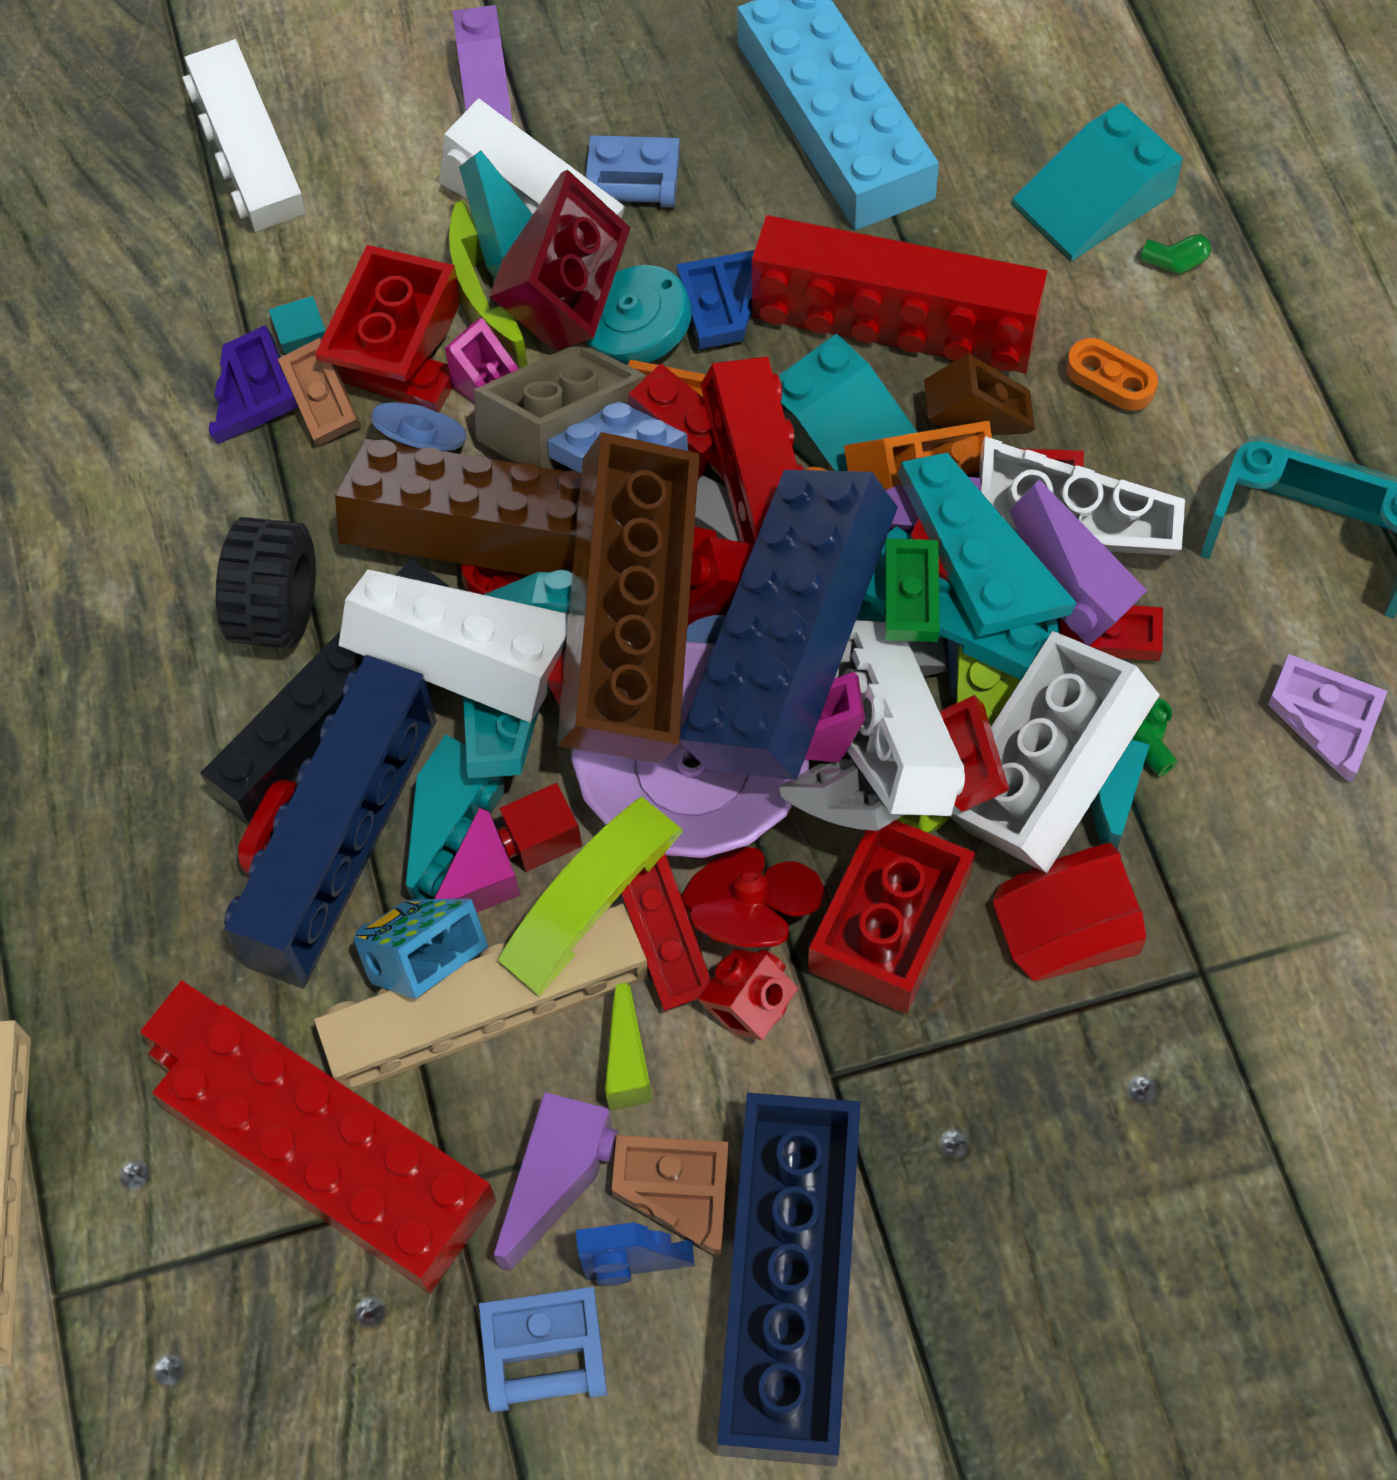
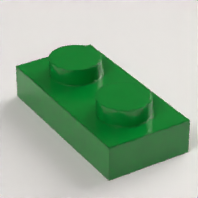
M886 538L884 547L885 640L938 642L940 633L938 540Z

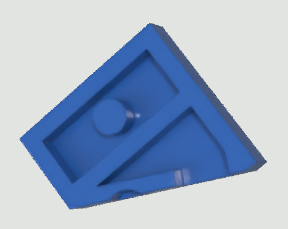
M755 250L676 264V276L682 281L692 304L690 323L699 349L744 341L752 312V257Z
M635 1222L576 1230L577 1250L586 1280L597 1279V1284L601 1286H614L630 1282L631 1274L695 1266L691 1241L685 1240L671 1244L670 1234L649 1230L647 1226Z

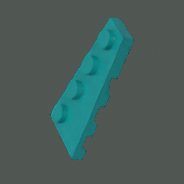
M948 453L901 462L897 475L929 539L938 540L939 559L978 637L1072 614L1077 604L1075 600Z
M896 526L888 533L887 538L909 539L910 535ZM885 544L864 600L871 603L870 610L884 616ZM939 578V638H948L961 644L962 653L1022 680L1050 634L1037 624H1031L978 637L952 583Z
M463 696L468 778L521 775L539 709L531 723Z

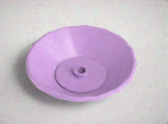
M686 642L680 732L715 644ZM680 741L679 745L659 764L572 749L571 760L583 799L605 825L642 796L682 828L683 833L666 851V855L706 858L750 845L784 819L792 807L791 803L781 797L779 786L790 781L789 779L707 770L702 763L698 767L689 768L684 765V762L691 758H697ZM804 759L799 775L809 770L808 759Z

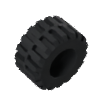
M239 517L233 523L222 546L216 576L217 616L221 631L228 642L287 649L294 648L297 645L310 618L316 581L315 550L310 532L305 524L251 517Z

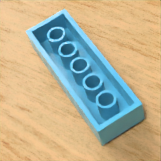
M754 0L737 7L738 46L854 231L936 199L939 170L938 160L832 0Z

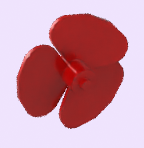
M743 847L715 858L698 871L683 893V902L686 909L691 911L692 925L716 941L745 948L774 947L788 939L789 927L787 922L771 910L770 907L791 916L810 914L821 906L825 892L824 886L818 873L804 864L795 861L775 864L763 875L765 856L762 851L753 847Z

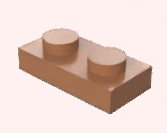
M320 338L278 359L310 434L319 446L362 425L335 364L316 360L315 353L321 342Z

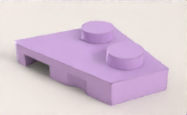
M1288 654L1268 705L1345 780L1353 782L1388 691Z

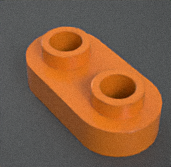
M1097 338L1079 340L1069 351L1066 371L1069 378L1075 384L1125 410H1141L1153 401L1158 385V377L1155 370L1147 363ZM1087 366L1093 367V368H1095L1096 370H1095V371H1091V370L1087 369L1086 367H1087ZM1128 388L1134 389V390H1136L1137 392L1129 391V390H1126V389H1128Z

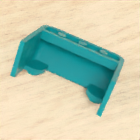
M1267 436L1247 438L1240 444L1235 454L1200 557L1210 559L1236 483L1276 493L1378 525L1397 533V477ZM1397 576L1384 616L1393 619L1397 614Z

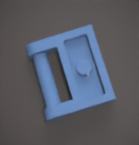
M590 135L586 178L618 202L661 203L663 208H675L680 156L679 138Z
M594 1287L479 1303L487 1393L491 1413L509 1410V1404L586 1392H589L590 1398L608 1395ZM584 1352L586 1369L506 1380L504 1364Z

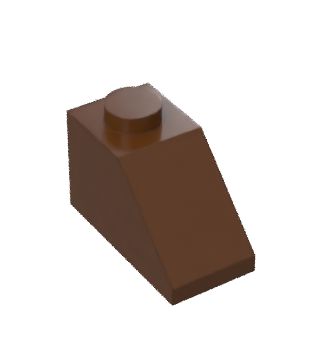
M969 353L924 379L926 392L925 408L928 420L936 425L948 428L990 421L991 435L1028 434L1035 430L1030 389Z

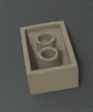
M584 343L570 346L474 389L476 440L516 463H531L537 467L557 469L563 466V464L549 457L547 440L567 430L569 426L580 423L600 412L609 404L618 401L628 404V394L646 375L606 354L596 351Z

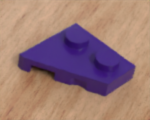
M266 325L223 344L220 360L222 373L217 380L214 395L219 402L216 421L209 424V433L217 444L223 443L299 407L278 361L281 356L273 335Z

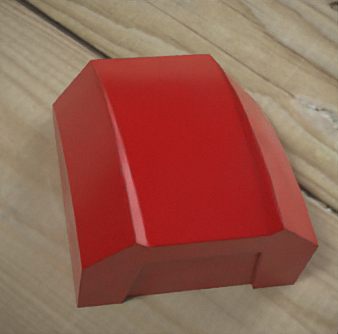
M1110 842L1058 858L1047 873L1033 868L999 884L993 899V904L1012 959L1033 981H1041L1139 955L1147 939L1143 911L1138 905L1122 863L1121 854Z

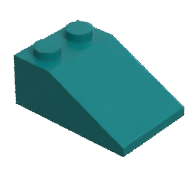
M1120 102L1087 123L1012 198V205L1070 261H1073L1173 196L1183 157L1123 102Z
M838 334L829 338L778 375L782 385V399L780 402L784 417L791 421L794 430L793 448L813 467H821L827 471H848L844 445L918 433L870 364Z

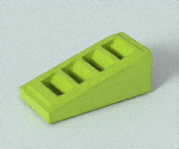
M627 982L616 984L613 998L605 1093L610 1110L651 1103L650 1099H653L631 986L627 985Z

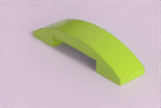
M465 200L455 202L450 221L449 243L463 308L471 324L478 318L484 319L517 367L521 369L528 365L523 336L515 318L504 308L499 306L490 309L473 269V266L484 263L476 227Z
M644 797L638 798L602 828L560 872L518 926L498 961L540 997L575 957L576 954L572 951L575 945L642 869L647 872L651 870L683 833L682 828Z

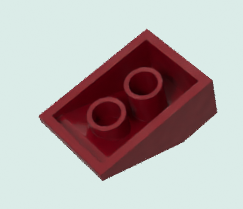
M567 169L560 173L503 258L489 297L554 352L593 339L631 227Z

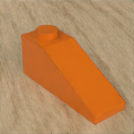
M990 421L844 445L848 471L873 472L884 489H890L902 484L897 475L901 462L942 453H948L965 474L979 472L981 444L985 436L992 438Z

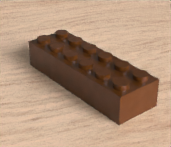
M601 432L583 457L557 746L659 764L679 745L700 453Z
M366 439L335 495L338 541L341 544L525 575L557 570L573 572L581 473L537 467L531 463L519 464L494 460L482 455L469 456L445 452L432 447L416 448L396 444L389 440Z

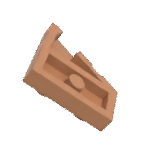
M616 1135L612 1194L615 1198L713 1255H722L729 1142Z

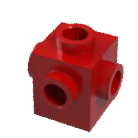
M734 948L730 955L719 963L714 978L698 1000L730 1033L763 1041L773 1025L783 1017L788 1003L799 988L784 973L786 969L785 964L774 954L763 949L756 953Z

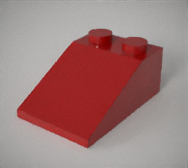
M366 245L315 353L316 360L407 382L446 337L461 303L455 265Z

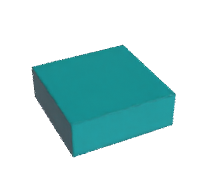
M313 296L269 309L284 354L290 353L318 338L322 339L326 332Z

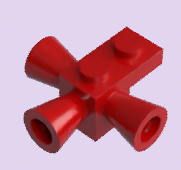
M660 363L628 394L627 403L631 407L686 433L688 451L700 453L698 479L712 467L725 483L704 398Z

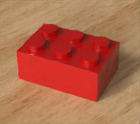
M894 820L878 831L866 830L809 947L808 972L907 1015L970 879L975 852L898 820Z

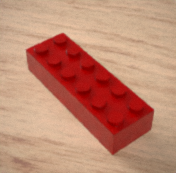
M766 215L752 257V318L764 320L774 325L785 324L809 329L818 334H838L839 336L856 339L862 343H878L898 347L907 352H922L947 357L952 361H956L969 353L997 370L1016 371L1026 374L1038 329L1048 270Z
M223 1004L152 1092L153 1096L167 1113L428 1294L432 1293L497 1202L489 1182Z

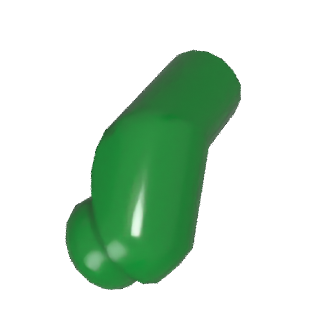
M1200 234L1188 236L1172 246L1148 239L1141 253L1140 261L1175 274H1183L1201 265L1208 259L1211 253V244L1207 237Z
M1157 698L1132 740L1150 745L1145 761L1158 777H1162L1173 770L1179 761L1163 743L1167 722L1171 720L1173 713L1170 705Z

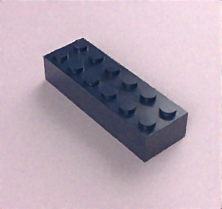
M783 471L680 732L679 741L707 770L797 780L898 508L873 472Z
M367 654L358 671L353 670L348 675L343 687V700L335 714H330L325 719L320 732V744L313 758H307L301 765L297 776V789L289 804L284 803L279 808L273 823L274 833L266 849H260L255 854L249 869L250 879L241 897L236 896L230 902L224 918V930L247 968L305 989L437 722L422 673Z
M747 1092L717 1441L719 1456L837 1467L840 1448L861 1101Z

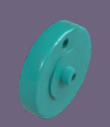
M637 265L617 271L593 339L586 341L587 345L628 365L629 360L649 363L667 354L681 341L691 322L692 304L682 281L670 270L654 265Z

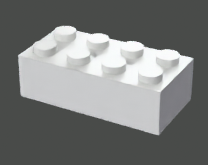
M1052 631L991 726L1010 790L963 812L954 805L950 817L967 833L1047 873L1156 702L1159 693L1136 665Z

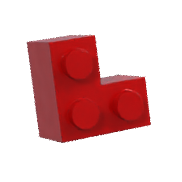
M694 527L688 625L703 617L727 615L754 544L718 538L715 530Z

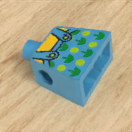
M467 898L414 899L402 902L374 922L363 924L358 929L354 938V943L370 982L373 985L410 998L419 997L489 947L473 901Z

